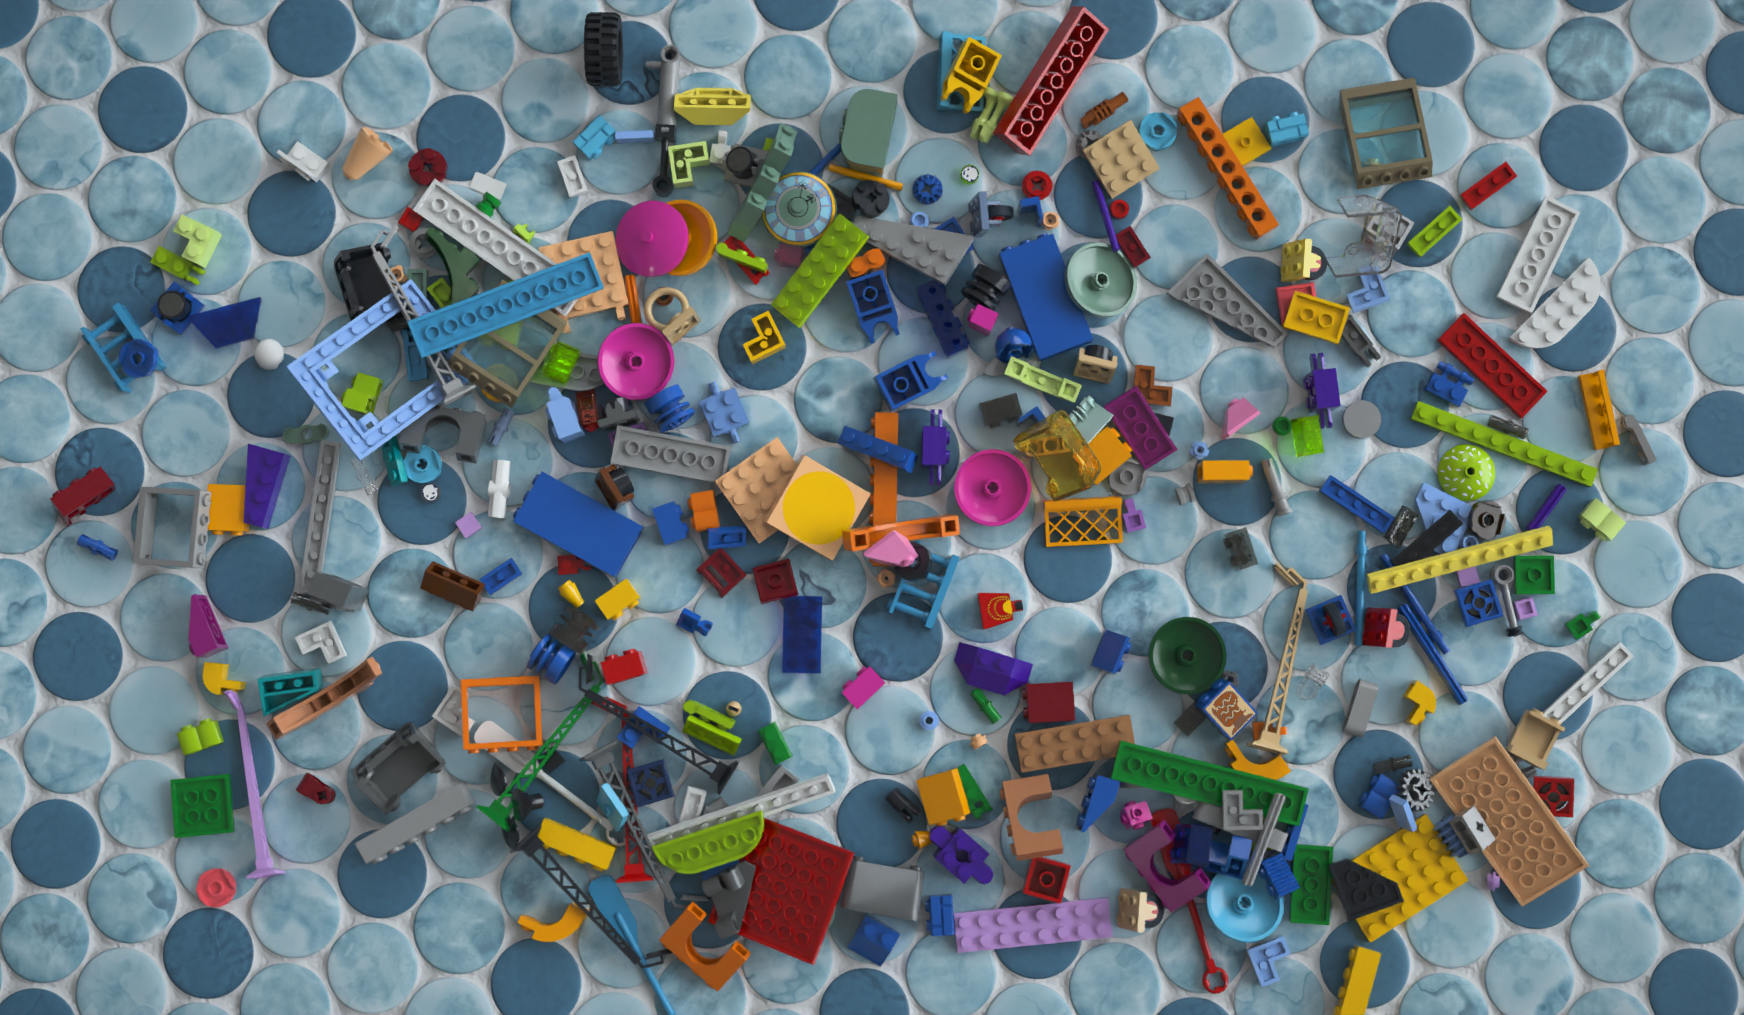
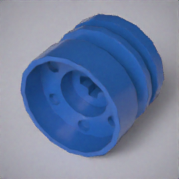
M679 384L660 391L644 403L651 416L660 414L654 422L656 425L661 424L658 427L661 433L678 428L695 414L692 408L687 409L690 406L689 402L679 403L685 397Z
M548 633L533 649L526 667L532 670L537 665L535 669L536 674H539L545 668L544 679L556 685L571 665L577 651L566 644L558 650L560 640L555 639L552 642L553 636Z

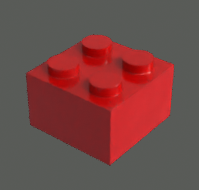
M636 649L626 650L623 652V656L620 657L615 654L604 657L605 661L600 662L607 685H613L648 674L642 651H636Z
M1047 857L1030 859L1022 892L1061 904L1071 865Z

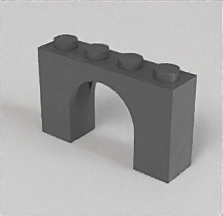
M436 405L401 431L398 442L401 451L420 454L425 434L429 428L438 423L453 424L460 430V437L455 452L457 460L477 464L487 421L485 414L478 411L467 412L460 408L450 409L445 407L439 409V405Z

